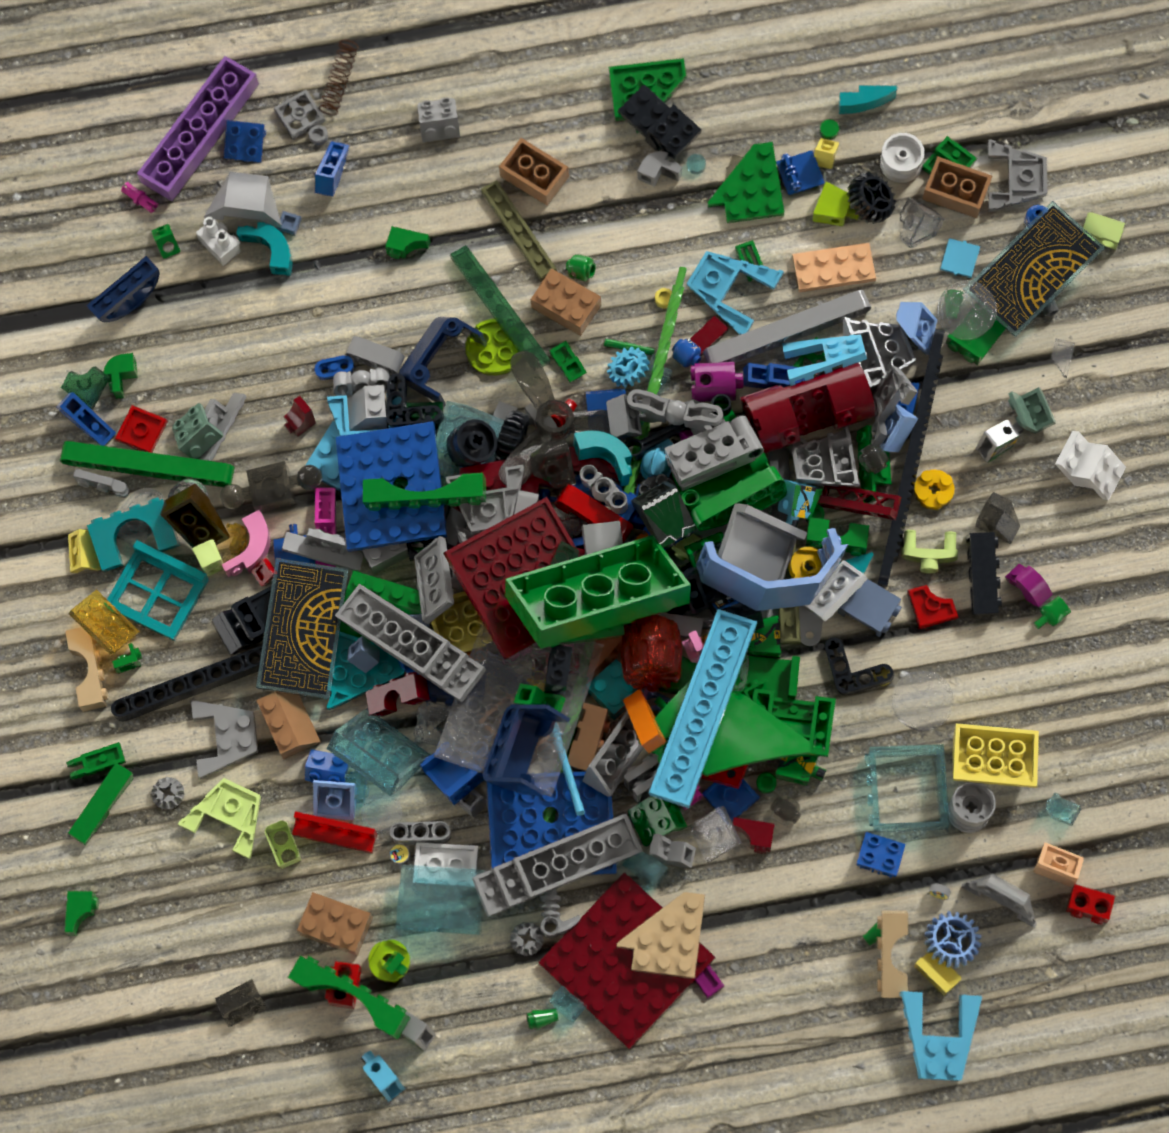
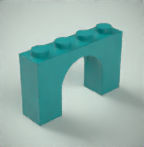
M159 497L149 500L147 505H133L129 507V511L123 513L116 511L111 513L109 518L103 519L99 517L91 520L92 524L87 525L102 571L107 572L124 566L117 546V535L121 527L130 521H143L150 526L159 551L164 552L180 546L175 529L160 515L165 500H160Z

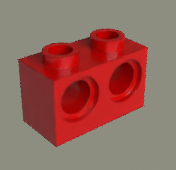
M1074 884L1066 912H1069L1070 916L1075 918H1089L1092 923L1098 925L1107 924L1116 896ZM1075 899H1083L1085 906L1078 907L1075 904ZM1095 905H1103L1105 913H1098Z
M335 961L334 967L331 966L332 969L337 971L335 975L339 977L341 971L349 970V978L354 980L353 985L359 988L362 967L359 964ZM326 989L325 999L328 1000L330 1006L355 1009L357 999L355 996L346 993V997L343 1000H337L336 994L338 990Z

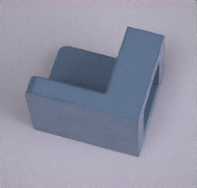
M363 636L348 648V661L365 673L379 663L380 649Z

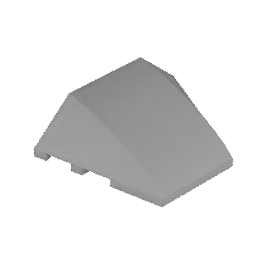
M231 171L212 201L204 218L212 217L213 219L224 220V216L262 220V222L274 227L282 226L269 177Z
M844 317L843 336L861 335L867 359L858 363L864 371L870 388L882 382L892 366L902 370L916 361L906 332L900 325L881 322L875 324L868 323L867 320L854 321L851 318Z
M849 426L843 427L842 431L835 434L832 432L828 433L827 437L819 441L812 440L792 449L798 482L816 486H859Z
M993 873L962 884V888L980 897L981 893L1018 913L1016 918L1034 928L1037 924L1029 893Z

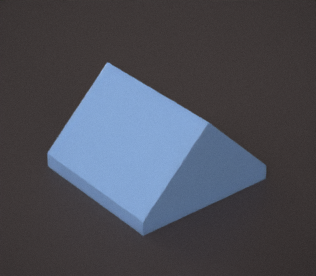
M898 404L895 406L894 413L889 415L885 421L887 437L881 444V447L887 452H899L918 420L916 416Z
M314 780L313 815L330 819L354 820L358 793L355 783Z

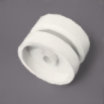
M897 133L885 141L882 147L880 167L883 174L889 180L897 183H906L919 175L924 159V147L921 141L909 133Z

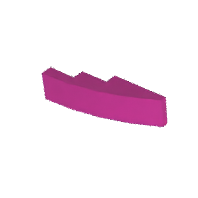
M315 488V529H320L332 535L337 534L336 488ZM316 560V568L336 569L335 565Z

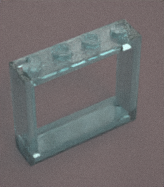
M944 744L869 747L868 754H865V766H869V773L866 774V784L870 786L871 794H867L868 806H872V814H869V826H873V832L948 830L950 824ZM934 755L939 821L880 824L876 758Z

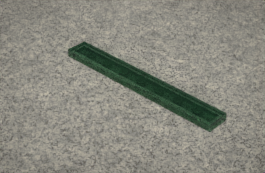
M465 245L450 253L452 261L531 370L536 372L550 364V359L468 246Z

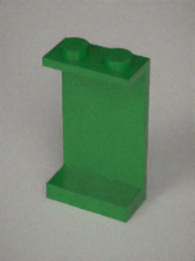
M979 299L953 334L949 333L946 344L953 352L962 354L969 363L978 365L1009 325Z
M745 656L732 692L736 695L741 694V691L748 688L747 683L755 679L759 682L767 678V682L754 689L775 691V697L796 700L800 657L792 656V660ZM754 689L748 691L750 697H753Z

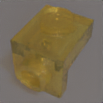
M227 523V531L234 534L229 550L231 554L238 556L247 547L248 541L246 539L248 534L244 526L238 523L233 525Z

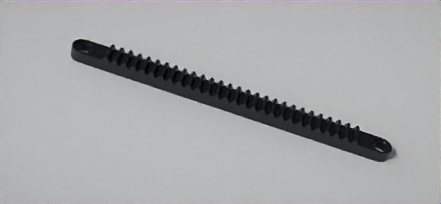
M935 328L916 412L918 420L912 430L898 496L902 498L897 518L892 520L878 580V585L882 587L888 586L892 564L897 562L942 365L943 355L940 354L945 330Z

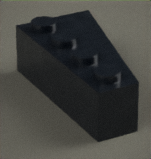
M995 532L969 533L966 535V543H970L967 551V560L971 563L968 573L969 581L972 583V587H970L972 615L999 613L998 609H1002L1001 597H998L997 589L1001 588L1000 577H997L996 569L1000 568L999 557H996L995 549L999 547L998 536L995 537Z

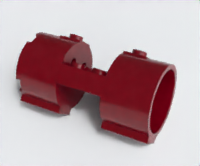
M859 363L844 368L843 365L833 367L830 373L825 374L824 371L816 373L813 379L796 383L793 386L783 388L781 385H776L740 397L742 411L764 448V453L800 442V436L825 429L829 426H833L837 430L875 417L872 393Z

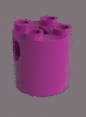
M734 362L694 363V366H691V381H695V385H692L691 389L692 400L711 402L714 396L725 394L731 401H736V389H743V373H735ZM708 380L710 384L703 385L701 384V381Z

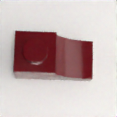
M300 395L293 400L291 409L283 416L286 422L284 424L285 428L290 434L294 432L297 437L316 424L312 409Z
M733 818L732 830H736L747 837L750 842V849H754V852L759 854H766V851L771 852L774 823Z

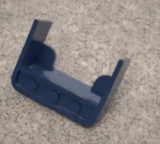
M455 317L435 318L399 370V374L403 375L407 381V386L434 402H443L444 407L446 403L442 395L426 384L430 379V372L427 366L448 336L457 337L462 333L484 347L487 345L482 332Z
M510 705L503 714L483 772L484 780L523 795H545L546 791L535 786L534 777L527 774L539 737L550 735L554 730L555 722H569L570 718L549 705Z

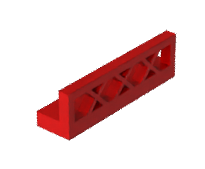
M295 811L294 819L296 821L292 832L293 836L373 853L377 838V832L374 828Z

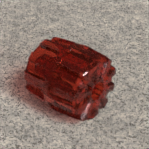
M649 615L636 619L634 622L624 626L625 635L622 636L621 661L625 682L634 689L642 690L647 688L649 692H656L660 687L666 690L671 688L672 682L678 683L681 673L682 644L677 623L662 615Z

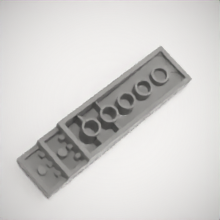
M361 584L356 587L335 615L352 629L460 702L465 700L486 672L484 666L471 659L448 640Z
M623 814L514 858L509 862L472 877V881L489 917L643 851L627 814Z

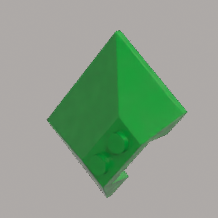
M754 689L753 701L810 741V754L806 755L828 757L836 698L815 696V702L778 698L775 697V691Z

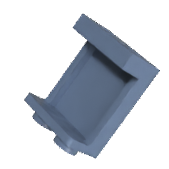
M867 579L861 588L857 589L849 597L848 601L838 609V614L843 617L847 614L874 630L876 635L880 637L882 632L886 634L892 624L889 621L892 616L897 617L902 608L900 606L901 598Z

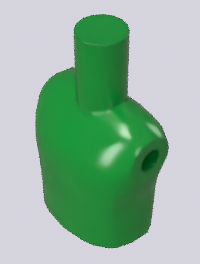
M1057 596L1040 608L1042 617L1033 624L1037 629H1040L1047 622L1051 626H1055L1070 614L1071 610L1063 599Z

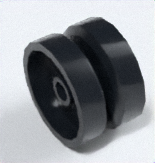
M478 419L467 420L450 432L446 443L447 452L452 461L460 467L479 465L494 455L497 449V437L492 427L486 422Z

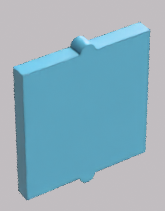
M949 238L940 270L954 273L955 276L961 275L971 278L980 246L969 244L967 241L962 242Z

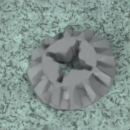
M166 776L163 779H158V782L153 785L151 793L153 802L162 809L177 807L184 798L183 785L176 778ZM170 786H171L170 791H171L175 796H173V795H171V796L168 795V796L164 799V795H165V794L161 791V789H162V790H168V788H170Z
M523 922L515 926L510 937L513 949L525 956L537 953L541 949L544 940L541 929L532 922ZM528 931H530V938L535 941H528L525 947H523L524 940L519 936H526Z

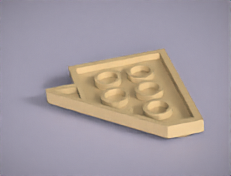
M683 892L617 943V948L634 950L632 971L695 979L705 894Z

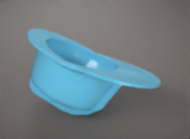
M669 439L644 451L641 461V473L645 479L651 476H658L659 474H664L667 477L670 476L671 469L665 460L666 453L664 448L673 445Z

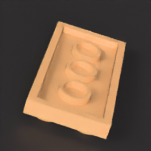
M870 243L792 255L799 292L876 281Z

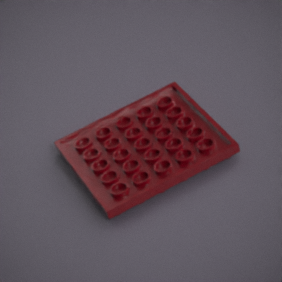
M547 497L443 553L504 660L536 643L505 598L506 579L581 557Z
M624 872L581 917V920L538 963L630 1050L716 957L699 942L695 979L632 971L634 950L617 948V943L663 907Z

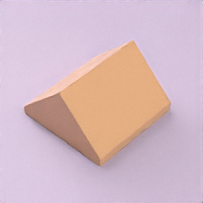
M1044 843L1033 872L1073 887L1078 880L1084 858Z

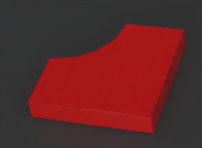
M927 585L907 590L919 629L958 619L953 598L944 599L937 597L930 591Z

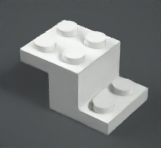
M1072 431L1055 463L1074 486L1092 488L1103 500L1110 499L1126 468L1107 445L1089 443L1079 431Z

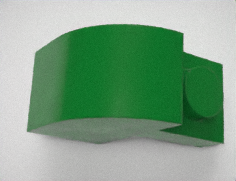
M133 353L116 355L104 367L103 375L106 381L109 382L110 393H113L116 399L124 398L123 380L138 378L137 361Z
M520 684L513 703L516 705H549L561 712L566 698L562 695L544 693L538 686Z

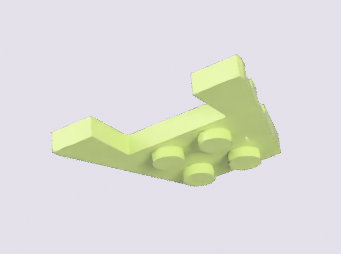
M223 778L197 806L195 805L190 810L191 812L184 819L182 818L179 821L178 825L196 833L204 816L208 815L241 831L233 852L250 859L261 796Z

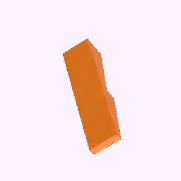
M639 689L625 698L623 702L640 743L650 754L665 744L666 740L655 721V716L643 692Z

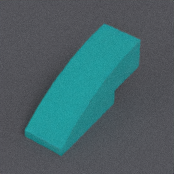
M859 85L858 92H840L839 114L859 113L882 106L896 98L897 86Z

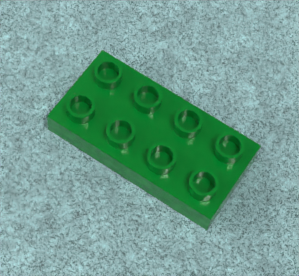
M651 535L507 578L505 598L540 649L554 647L561 642L584 635H593L600 630L613 626L629 624L636 619L652 614L668 612L672 608L688 604L691 584L655 537Z

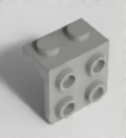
M442 98L435 101L425 100L417 104L423 142L460 137L454 98Z

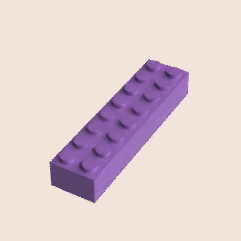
M224 56L138 171L137 175L140 182L168 200L173 201L226 130L227 120L235 118L259 85L256 73Z

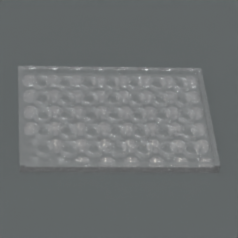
M482 622L470 658L484 666L486 672L463 702L454 698L434 757L483 773L503 714L510 705H516L513 702L519 685L538 686L544 692L551 647L540 649L538 644L535 643L504 660ZM594 641L563 645L573 647L567 688L564 695L566 700L561 711L562 714L570 718V721L555 722L554 730L550 735L539 737L527 774L534 777V785L546 791L545 795L552 797L604 647L603 644Z

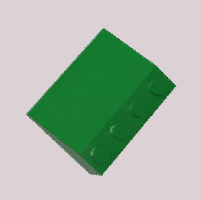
M353 570L343 604L356 587L361 584L408 615L422 614L419 590ZM340 619L338 620L337 631L358 638L363 636Z

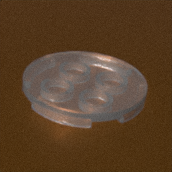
M968 280L956 282L949 286L939 299L937 306L938 320L948 334L950 333L962 340L976 339L984 335L993 326L997 315L996 301L987 287L978 282Z
M916 671L906 674L898 681L893 691L892 707L895 715L900 722L913 730L930 731L940 727L947 721L953 709L954 700L950 685L943 677L932 671Z

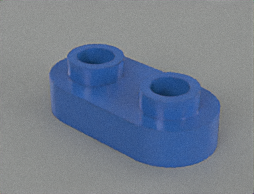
M346 355L323 359L315 365L316 376L321 380H331L337 372L351 371L352 373L354 370L353 360ZM343 365L348 366L346 369H341ZM324 369H328V370H329V371H328L327 373H325V374L322 373V371H323Z

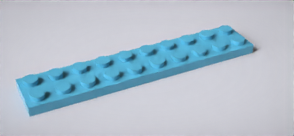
M720 609L717 610L650 788V796L683 807H690L757 626V621Z

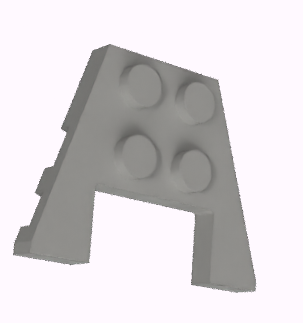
M988 140V159H1008V193L989 192L988 212L1047 196V157L1025 150L1019 151L1013 149L1010 145L1005 144L1004 146L996 143L994 140Z
M895 366L890 368L873 393L876 420L872 425L875 439H872L871 444L877 448L881 446L887 437L885 421L889 415L894 413L897 403L901 401V403L909 405L917 394V390L901 369Z
M523 465L505 467L507 488L486 491V502H482L480 505L463 503L459 506L472 534L481 533L514 515L518 492L520 491L524 474ZM461 475L446 477V481L449 484Z
M191 701L193 720L214 718L218 757L197 759L199 779H203L215 771L218 772L232 763L235 764L258 753L255 714L253 711Z

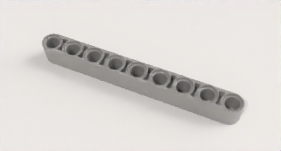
M858 290L706 348L703 354L707 363H737L779 347L782 343L792 342L842 323L844 317L852 319L863 315L871 310V305L864 290Z

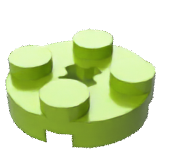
M389 939L375 944L368 956L369 967L373 975L379 980L396 982L405 976V974L400 975L396 971L392 974L387 973L382 968L386 963L384 958H389L395 951L405 957L401 963L409 970L410 955L401 942Z

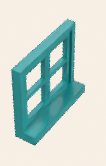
M136 540L133 545L135 551L107 598L104 607L175 641L206 587L209 578L206 573ZM142 561L164 571L154 590L132 580ZM171 575L193 585L183 604L161 594ZM129 583L151 593L141 613L119 602ZM158 597L180 608L170 627L148 616Z

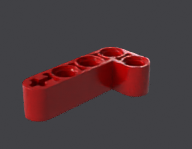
M570 484L563 488L554 503L559 510L567 514L572 512L588 524L620 521L623 544L634 527L630 522Z

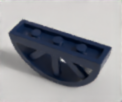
M145 256L86 306L101 322H113L123 318L139 307L152 293L159 280V269Z

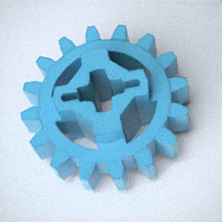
M630 347L629 351L623 348L621 354L617 351V357H611L610 359L613 362L607 365L610 368L607 370V373L612 382L616 383L617 386L622 384L626 388L628 384L634 386L635 381L640 383V377H646L644 371H649L647 365L650 362L646 354L639 348L635 350L633 347Z

